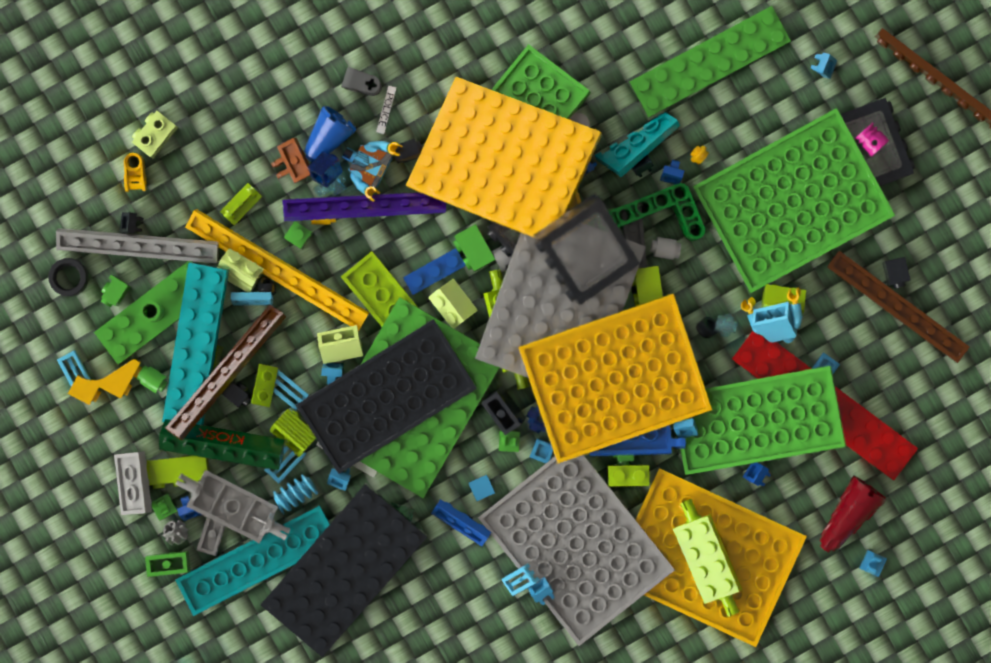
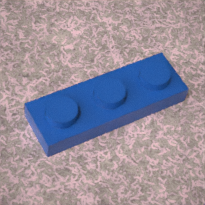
M455 248L403 278L412 295H415L466 265Z
M441 499L431 513L480 546H483L491 534V531L487 530L484 525L478 524L467 514L461 513L450 503L444 502Z

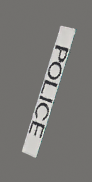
M388 86L376 131L378 133L384 134L396 87Z

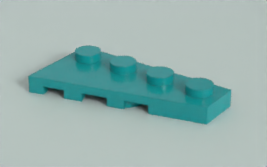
M665 112L645 124L643 130L630 133L625 141L620 144L616 142L609 146L610 150L603 154L599 152L594 156L598 162L622 177L673 133L680 124L677 119Z

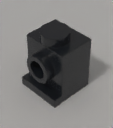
M235 378L222 395L238 408L242 405L245 407L252 397L247 392L248 388L241 382L235 383L237 380Z

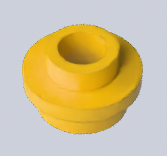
M704 145L694 148L690 154L692 156L690 161L697 164L702 163L709 154L706 150L707 148Z

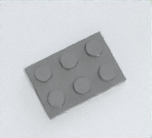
M145 451L114 455L121 515L152 512Z

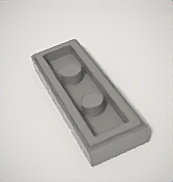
M207 517L197 551L217 556L226 526Z

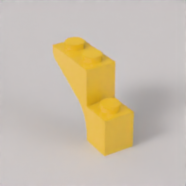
M133 359L108 376L98 380L86 379L77 375L68 394L88 405L92 401L96 403L101 394L98 391L99 387L119 398H122L123 395L127 396L132 388V385L129 384L133 377L137 378L142 369L139 366L141 362Z

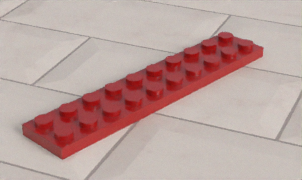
M753 330L731 358V360L757 379L812 369L777 342H769L765 337L753 332ZM835 386L846 446L894 481L918 448Z

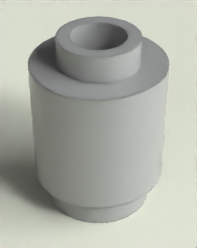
M657 237L656 241L652 240L650 252L654 253V257L671 260L679 258L681 243L677 242V240Z

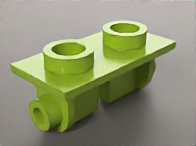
M247 183L220 212L235 226L262 196Z
M259 364L251 404L270 407L278 367Z

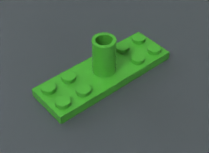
M193 261L186 262L94 332L118 365L179 320L188 263H194ZM151 306L157 308V314L153 318L148 313Z

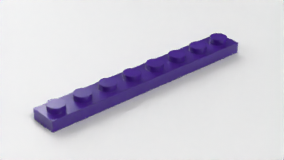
M423 193L372 195V198L375 200L374 202L367 198L366 195L282 200L284 221L446 213V203Z

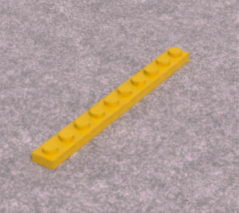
M198 209L193 211L185 228L207 241L219 242V248L225 252L229 248L238 252L240 255L264 268L262 274L347 325H357L358 331L370 313Z

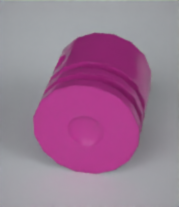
M873 122L855 137V140H859V144H863L862 148L870 156H873L889 141L881 130H877V126H873ZM877 140L878 143L873 145L872 141Z

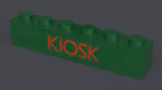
M165 419L159 434V450L274 470H279L284 456L285 439L196 424L181 441L165 428L171 422L168 419Z

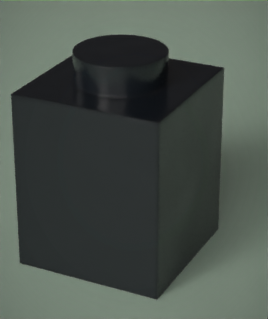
M905 257L882 262L888 286L893 285L895 289L906 286L905 282L911 281Z

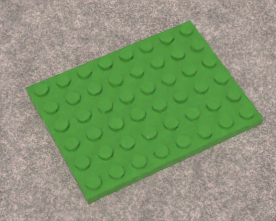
M837 108L693 186L750 293L895 216Z
M399 297L361 364L435 319L477 387L471 393L360 461L424 498L500 367L475 359L480 343Z

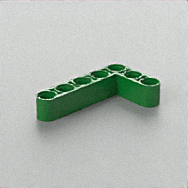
M682 183L609 211L618 228L672 207L683 235L687 240L696 241L705 234V226L688 186ZM675 189H680L683 192L681 199L675 196ZM657 196L664 198V206L657 204ZM639 203L646 206V213L639 212ZM684 207L690 210V217L683 215L682 210ZM620 211H625L628 214L627 221H623L619 217ZM597 217L594 224L595 228L608 232L606 228L602 227L601 219ZM691 226H695L698 229L697 236H693L690 233Z

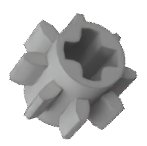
M172 520L164 526V534L162 536L166 538L165 541L170 545L174 543L179 545L187 539L189 529L185 527L186 524L181 520H178L177 523Z

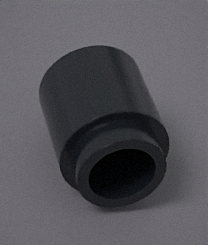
M413 138L400 143L403 147L396 148V153L400 154V156H395L397 163L403 162L404 164L418 159L423 149L420 141L416 142Z

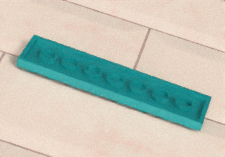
M192 262L188 263L162 422L165 419L172 420L213 371L229 270ZM205 414L197 422L198 425L204 424Z
M318 506L283 524V526L290 528L289 534L282 530L280 531L287 535L285 540L270 532L265 533L260 543L252 540L177 578L175 581L193 616L296 564L330 523L321 506Z

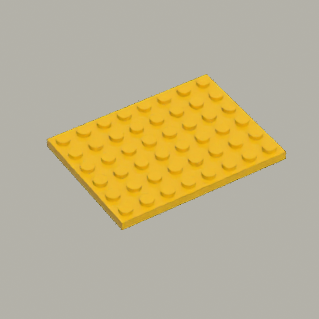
M455 77L406 186L535 238L534 234L568 211L602 133Z
M674 294L518 347L557 463L712 410Z
M659 468L635 520L675 570L645 593L644 596L756 647L807 536ZM686 500H693L696 511L701 517L710 514L742 588L740 592L732 595L740 611L735 615L731 614V616L727 617L722 601L719 599L704 604L673 531V528L686 523V516L680 506V503Z

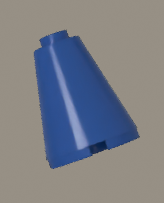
M323 106L304 149L306 158L312 163L316 161L320 163L357 130L352 122H346L342 114L329 106Z

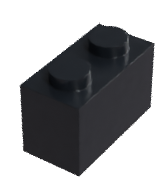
M503 386L492 392L481 402L504 435L519 427L526 419Z

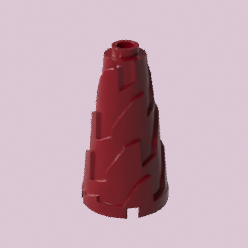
M853 475L840 497L841 501L831 515L832 518L821 534L822 537L819 540L821 542L820 547L828 553L831 550L835 552L887 501L886 497L871 485H867L864 480Z

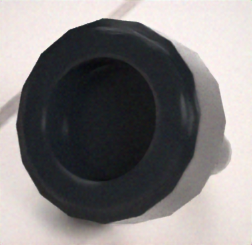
M262 276L258 280L256 292H272L273 296L276 294V285L273 284L270 278Z
M704 317L696 324V330L702 337L711 338L718 333V325L714 319Z

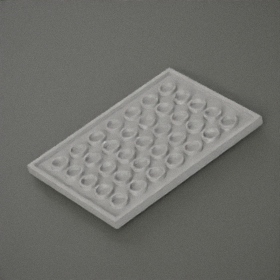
M583 223L564 234L552 244L580 291L625 261L608 232ZM520 233L475 359L528 377L518 347L623 311L639 266L582 305H578L575 301L571 302L566 296L565 292L567 289L565 285L561 286L556 280L555 275L557 273L555 269L551 270L545 262L547 258L545 253H540L534 244L537 242L536 239ZM626 239L640 262L646 246Z
M584 455L561 463H557L556 457L552 458L478 517L486 529L491 531L493 538L518 569L529 564V571L533 570L535 572L534 578L538 577L540 580L545 576L553 590L554 598L551 599L548 595L543 600L578 646L675 570Z

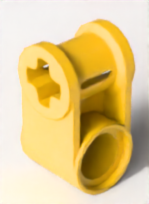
M130 153L124 159L125 192L139 189L146 191L147 179L144 158L140 154ZM132 157L139 159V165L136 168L130 166V159Z

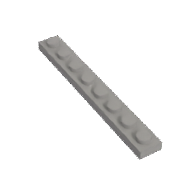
M58 228L56 231V250L205 263L218 262L219 242L62 228Z

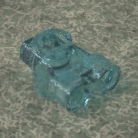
M334 172L325 177L326 182L313 188L318 198L329 193V191L334 197L347 189L344 184L346 179L342 173L337 175Z
M729 313L723 316L718 315L715 331H719L721 337H728L731 332H736L738 321H735L733 315Z

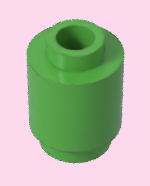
M144 366L136 378L140 381L141 385L155 394L158 391L163 392L168 384L165 381L167 376L151 366Z

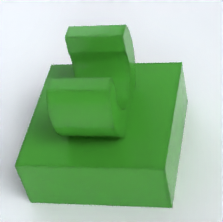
M500 431L499 451L519 452L520 432L511 431L504 435Z
M169 493L152 502L151 506L159 521L177 512V508Z

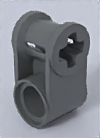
M347 67L342 88L370 96H376L381 92L382 85L377 77ZM374 81L377 87H373L372 90H370V88L367 85L372 84V82Z

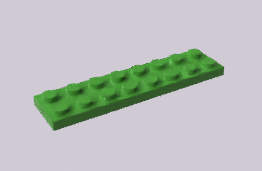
M770 6L635 78L629 83L649 118L790 43L791 40L775 10Z

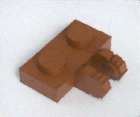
M297 137L277 146L281 158L272 162L271 165L274 168L285 163L287 169L276 174L278 179L290 174L293 182L297 183L314 174Z

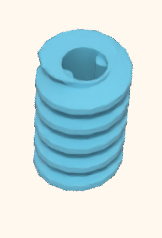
M301 474V482L295 478L294 486L288 482L287 490L282 486L280 487L281 494L273 491L274 500L283 515L284 508L287 511H291V504L297 507L298 500L304 503L305 496L311 499L312 492L316 495L319 494L310 477Z

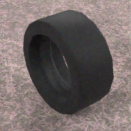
M63 258L51 266L48 281L56 293L62 296H76L86 289L89 282V274L86 267L80 261L72 258ZM67 265L76 267L80 273V282L73 289H64L57 281L58 271Z

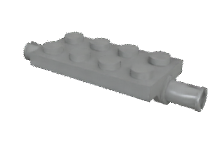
M207 470L204 471L200 481H195L182 473L178 478L186 483L179 480L176 481V486L191 492L192 496L187 504L188 508L258 543L261 542L265 533L270 532L285 540L287 535L280 531L282 530L288 534L290 532V528L275 522L273 517L278 508L276 505Z

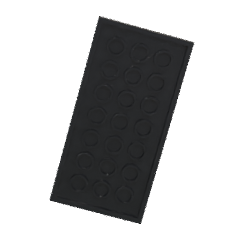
M433 319L296 404V407L336 471L340 474L471 393L477 387L437 322Z
M365 483L265 598L261 606L323 657L424 542L428 535Z

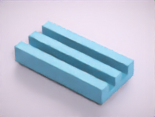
M231 292V302L233 305L273 304L272 292Z
M76 350L57 359L70 386L73 385L74 381L63 361L67 360L75 377H77L79 373L70 358L72 356L84 378L91 379Z
M278 369L275 383L298 401V403L309 396V394ZM280 376L281 378H283L287 383H289L293 388H295L299 393H301L303 397L299 398L295 393H293L289 388H287L283 383H281L277 379V377ZM274 387L273 392L297 411L296 404Z
M288 446L284 448V454L289 450ZM293 451L281 463L279 470L272 472L270 469L265 468L264 471L279 484L303 459L306 453L304 452L279 478L276 475L295 455Z
M529 564L522 566L501 579L512 596L539 581L538 577H533L535 572L533 570L529 571ZM524 572L525 575L509 583L508 580ZM528 578L529 582L515 590L513 589V586Z

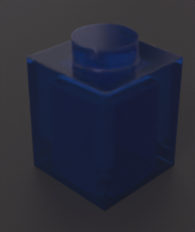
M324 151L307 167L312 180L326 188L343 172L339 158L334 154L330 155Z

